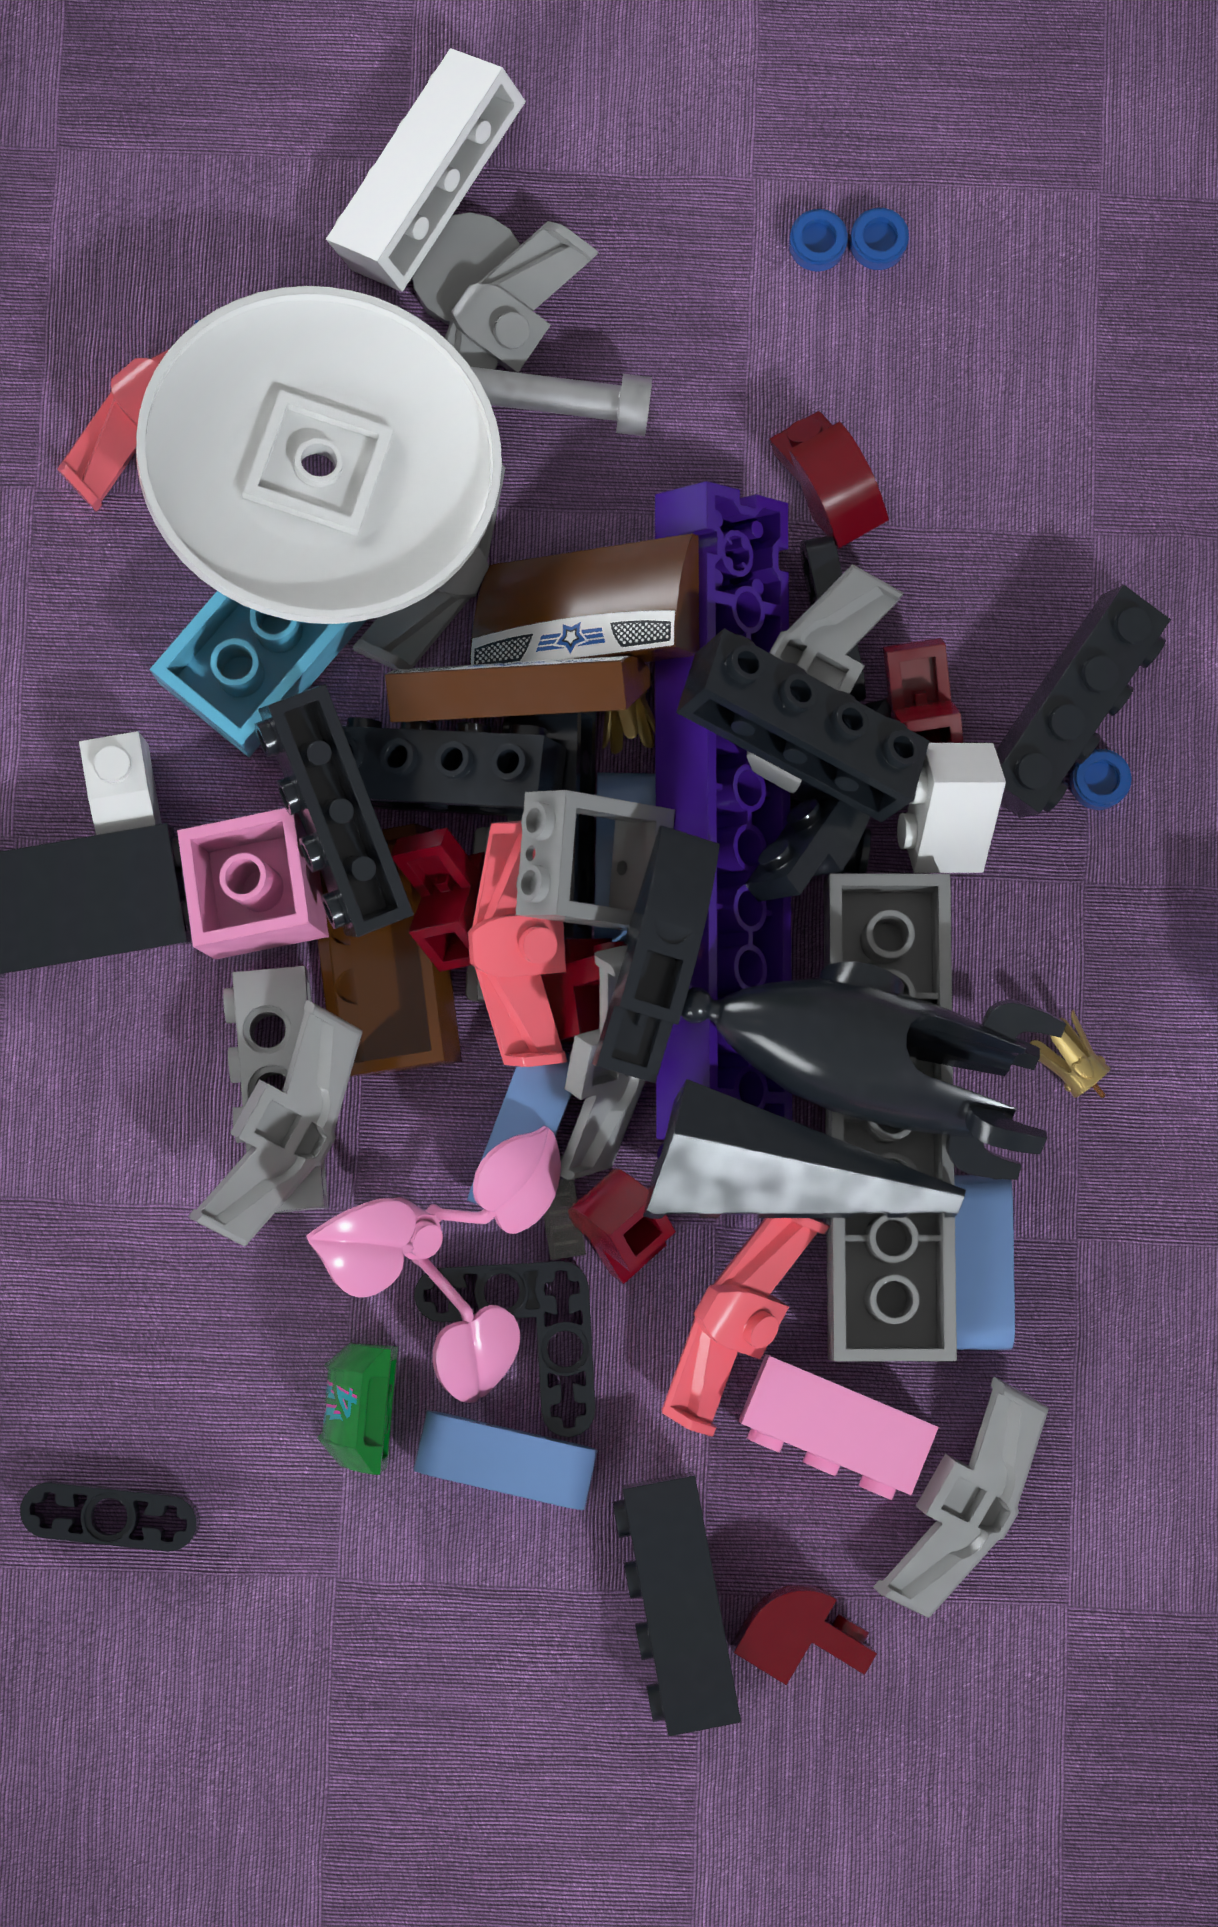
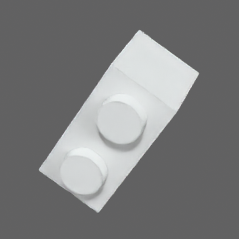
M929 743L914 800L909 803L908 812L899 815L897 825L899 847L908 850L914 873L984 872L1006 784L993 743Z

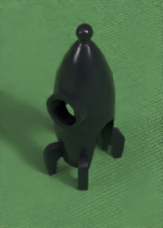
M837 962L829 964L821 970L819 978L761 984L733 992L721 1000H713L709 992L701 987H692L688 990L681 1014L682 1018L690 1023H701L706 1019L714 1022L719 1033L740 1056L787 1092L830 1111L869 1122L916 1132L948 1135L946 1151L950 1160L959 1170L968 1174L992 1179L1018 1180L1022 1166L1020 1162L987 1150L984 1147V1143L993 1147L1030 1154H1041L1046 1143L1047 1133L1045 1130L1012 1120L1016 1112L1015 1107L948 1082L929 1077L919 1071L910 1059V1057L922 1061L1005 1076L1009 1072L1011 1065L1035 1070L1040 1058V1048L1016 1037L1023 1032H1033L1061 1038L1066 1026L1063 1020L1041 1008L1018 1000L1005 999L994 1003L988 1008L981 1024L947 1008L903 994L905 986L899 977L886 969L862 962Z

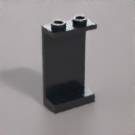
M164 823L0 851V976H5L6 973L163 946L192 944L187 899L181 874L183 869L178 836H175L174 827Z

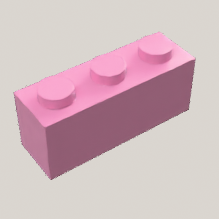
M766 1354L738 1420L741 1424L750 1427L746 1439L779 1453L784 1442L807 1451L802 1461L803 1463L833 1476L837 1475L840 1466L862 1475L858 1486L890 1500L893 1499L896 1489L912 1495L939 1428Z

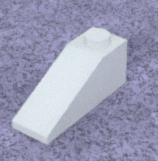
M136 731L79 741L88 801L96 835L161 824L149 745L140 732Z

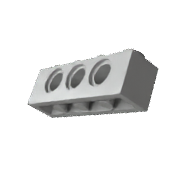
M305 966L232 972L233 987L223 989L226 1023H236L238 1047L228 1048L231 1083H241L243 1105L242 1107H233V1126L259 1079L264 1081L274 1075L287 1077L305 1013L303 1008L306 1000L312 1002L310 973ZM269 1016L283 1019L286 1027L283 1040L271 1048L260 1047L254 1036L257 1024L263 1018ZM235 1137L236 1143L244 1142L243 1140ZM246 1143V1153L252 1147L248 1143ZM325 1159L321 1166L315 1167L275 1213L329 1208Z

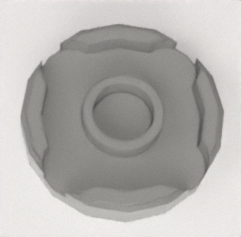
M470 212L452 215L412 277L416 298L429 316L438 322L441 320L445 324L450 325L452 319L451 310L467 287L477 284L516 250L520 243L509 228L492 217Z

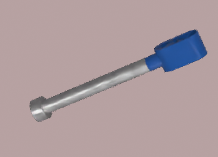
M471 367L481 382L491 406L617 421L616 433L645 437L652 377L623 374L622 385H613Z

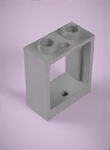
M569 790L525 792L524 812L521 821L522 840L519 875L517 878L516 915L628 931L659 826L662 825L674 829L675 810ZM576 813L615 820L609 907L569 901ZM534 849H535L536 854H535V857H534V859H533V855H532V854H533V851H534Z

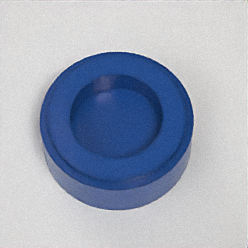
M881 207L869 209L863 212L853 224L849 240L850 250L854 258L866 268L872 270L891 268L904 256L909 241V230L904 219L895 211Z
M812 209L804 212L795 220L789 236L791 256L798 265L810 271L820 272L833 268L840 262L845 253L848 242L846 226L839 216L829 210Z
M1096 749L1082 764H1074L1070 773L1069 783L1073 796L1080 804L1092 810H1106L1118 804L1127 795L1132 777L1130 768L1122 756L1108 749Z

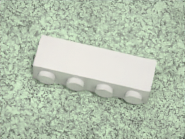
M452 48L449 49L326 238L328 243L352 271L403 292L526 102L503 67Z

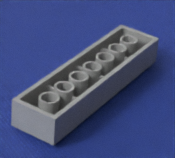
M829 874L823 883L824 968L829 964L837 962H862L881 967L900 978L905 986L903 994L952 1011L950 874ZM910 1057L916 1068L925 1075L953 1084L952 1066ZM825 1108V1130L827 1135L955 1185L954 1164L946 1151L948 1135L916 1132L836 1113ZM856 1213L850 1218H826V1223L830 1225L826 1232L828 1360L957 1361L955 1217L945 1218L944 1213H909L904 1218H887V1213Z

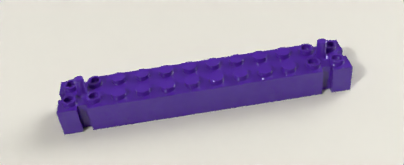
M709 481L655 494V539L691 533L699 536L700 649L725 628L734 634L749 638L757 647L769 653L780 632L789 629V572L779 570V551L788 549V503L757 494L740 498L739 489ZM694 656L655 661L656 806L675 810V830L720 844L711 900L689 989L701 987L709 992L713 1000H721L726 995L744 988L770 982L792 980L791 896L758 902L745 885L759 865L758 857L761 852L776 841L788 823L790 792L753 772L746 756L747 750L676 713ZM681 1016L679 1024H673L656 1079V1139L665 1140L674 1099L686 1079L793 1121L792 1094L740 1056L719 1033L714 1022L706 1019L701 1023H690ZM664 1144L658 1148L657 1158L660 1157ZM726 1214V1215H754V1214Z

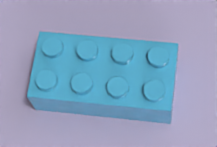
M217 591L149 670L162 687L250 758L260 746L255 730V723L262 721L258 709L308 690L366 620L340 624H319L286 620L241 605Z

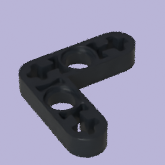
M564 1261L437 1268L454 1288L468 1287L464 1276L466 1274H477L475 1297L479 1309L490 1305L485 1298L484 1290L486 1283L491 1277L497 1274H508L516 1280L520 1290L519 1298L513 1306L506 1310L514 1315L515 1318L536 1317L540 1401L543 1421L549 1430L558 1436L574 1437L586 1431L594 1420L596 1408L589 1285L583 1271L571 1262ZM556 1271H567V1277L570 1281L579 1282V1293L570 1295L568 1301L569 1314L579 1310L582 1311L583 1323L581 1325L563 1321L545 1326V1312L557 1315L555 1296L545 1295L544 1291L545 1283L554 1281ZM426 1273L421 1276L415 1287L414 1298L416 1306L422 1315L437 1322L462 1321L460 1312L452 1302H449L448 1312L445 1313L437 1312L436 1303L426 1302L425 1290L435 1288V1283ZM561 1331H570L576 1334L583 1346L580 1359L575 1364L566 1367L554 1363L547 1351L548 1342L551 1337ZM584 1371L586 1384L581 1385L573 1382V1395L575 1402L585 1403L586 1413L576 1416L574 1426H563L562 1418L557 1415L552 1416L550 1411L551 1405L561 1402V1383L549 1387L547 1374L570 1376Z

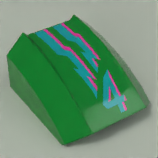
M350 1342L324 1364L328 1370L323 1432L317 1439L343 1468L372 1475H381L387 1468L398 1346Z

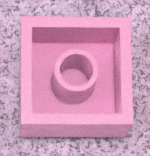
M286 808L177 830L194 948L216 960L329 937L326 913L321 900L323 892L320 871L311 872L303 856L299 838L307 835L298 813L289 815Z

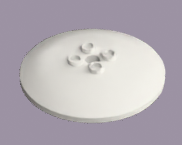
M297 286L258 292L222 306L199 320L167 351L154 371L141 404L136 433V462L142 493L156 527L170 548L191 571L221 594L261 613L292 621L319 624L359 622L396 612L427 597L444 585L472 555L487 529L500 488L502 458L497 421L481 382L466 360L435 329L402 308L370 295L333 287ZM319 454L330 459L335 469L326 476H314L303 468L301 462L307 456Z

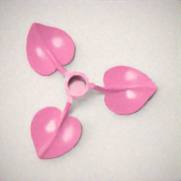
M543 1126L534 1132L513 1136L488 1152L480 1162L473 1182V1195L477 1204L484 1208L482 1211L471 1212L442 1209L436 1204H431L424 1211L402 1197L381 1198L363 1203L338 1214L306 1236L309 1244L321 1258L334 1283L344 1292L358 1298L376 1295L394 1283L403 1269L404 1256L412 1259L413 1263L423 1269L458 1309L462 1317V1321L451 1323L439 1332L434 1343L432 1358L434 1371L440 1384L450 1395L461 1402L473 1403L478 1401L479 1398L486 1396L504 1377L513 1364L519 1350L520 1329L514 1315L498 1305L485 1306L473 1315L470 1305L429 1260V1257L439 1250L443 1241L439 1222L447 1220L487 1224L495 1218L498 1226L509 1234H516L531 1227L549 1209L558 1189L561 1160L557 1140L552 1130Z

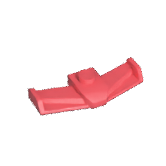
M168 350L151 359L135 358L111 379L110 394L57 468L59 473L95 512L100 509L102 500L136 453V433L144 394L154 371Z
M521 821L491 823L473 926L468 931L470 964L476 970L503 1064L533 1067L568 1062L566 1053L562 1049L541 974L566 972L564 924L560 921L516 915L517 878L519 875L522 840ZM534 849L533 854H532V855H533V859H534L535 854H536L535 849Z
M819 1218L763 1219L714 1284L708 1286L694 1312L693 1324L662 1407V1414L691 1431L711 1437L714 1436L717 1427L712 1422L737 1353L740 1352L761 1359L767 1346L776 1337L779 1325L789 1309V1306L770 1295L816 1234L818 1232L825 1234L830 1225Z

